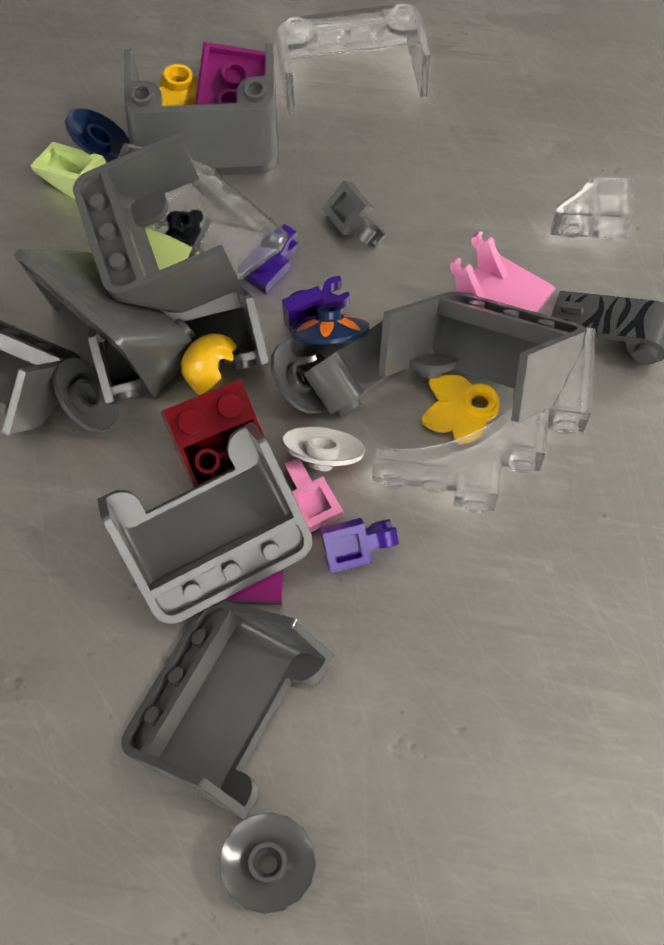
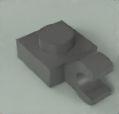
M344 180L322 208L342 234L352 236L355 232L364 244H368L371 240L375 246H378L387 235L377 223L367 217L374 207L352 182Z

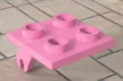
M477 231L471 238V243L477 253V268L473 271L472 266L468 263L463 269L460 266L461 259L459 257L455 258L449 265L451 273L455 276L456 292L472 294L538 313L554 292L555 286L499 255L494 239L489 237L484 242L482 240L483 232Z

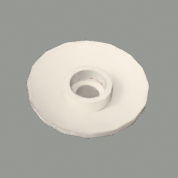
M309 426L295 428L286 432L282 438L283 447L288 453L307 462L310 468L317 471H330L336 466L353 464L361 460L365 452L362 442L354 436L326 427Z

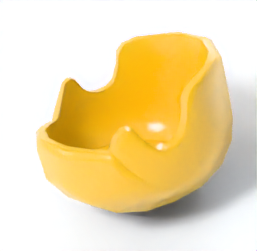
M210 333L201 336L183 354L180 363L181 373L199 396L209 391L221 379L218 369L220 360L226 359L231 362L234 359L232 352L237 346L228 336L220 333Z

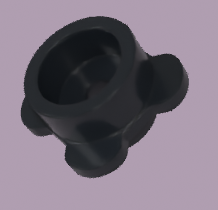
M194 209L191 212H170L166 217L169 228L165 234L188 246L196 244L202 237L200 222L204 219L203 213L198 209Z

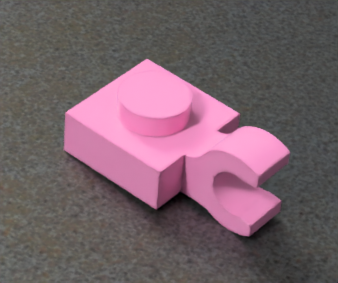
M298 458L284 464L286 469L284 475L293 489L291 492L311 532L343 517V510L324 476L312 481L302 461Z

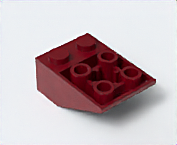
M241 379L161 412L164 423L193 488L234 468L227 452V442L235 430L253 422L263 434Z

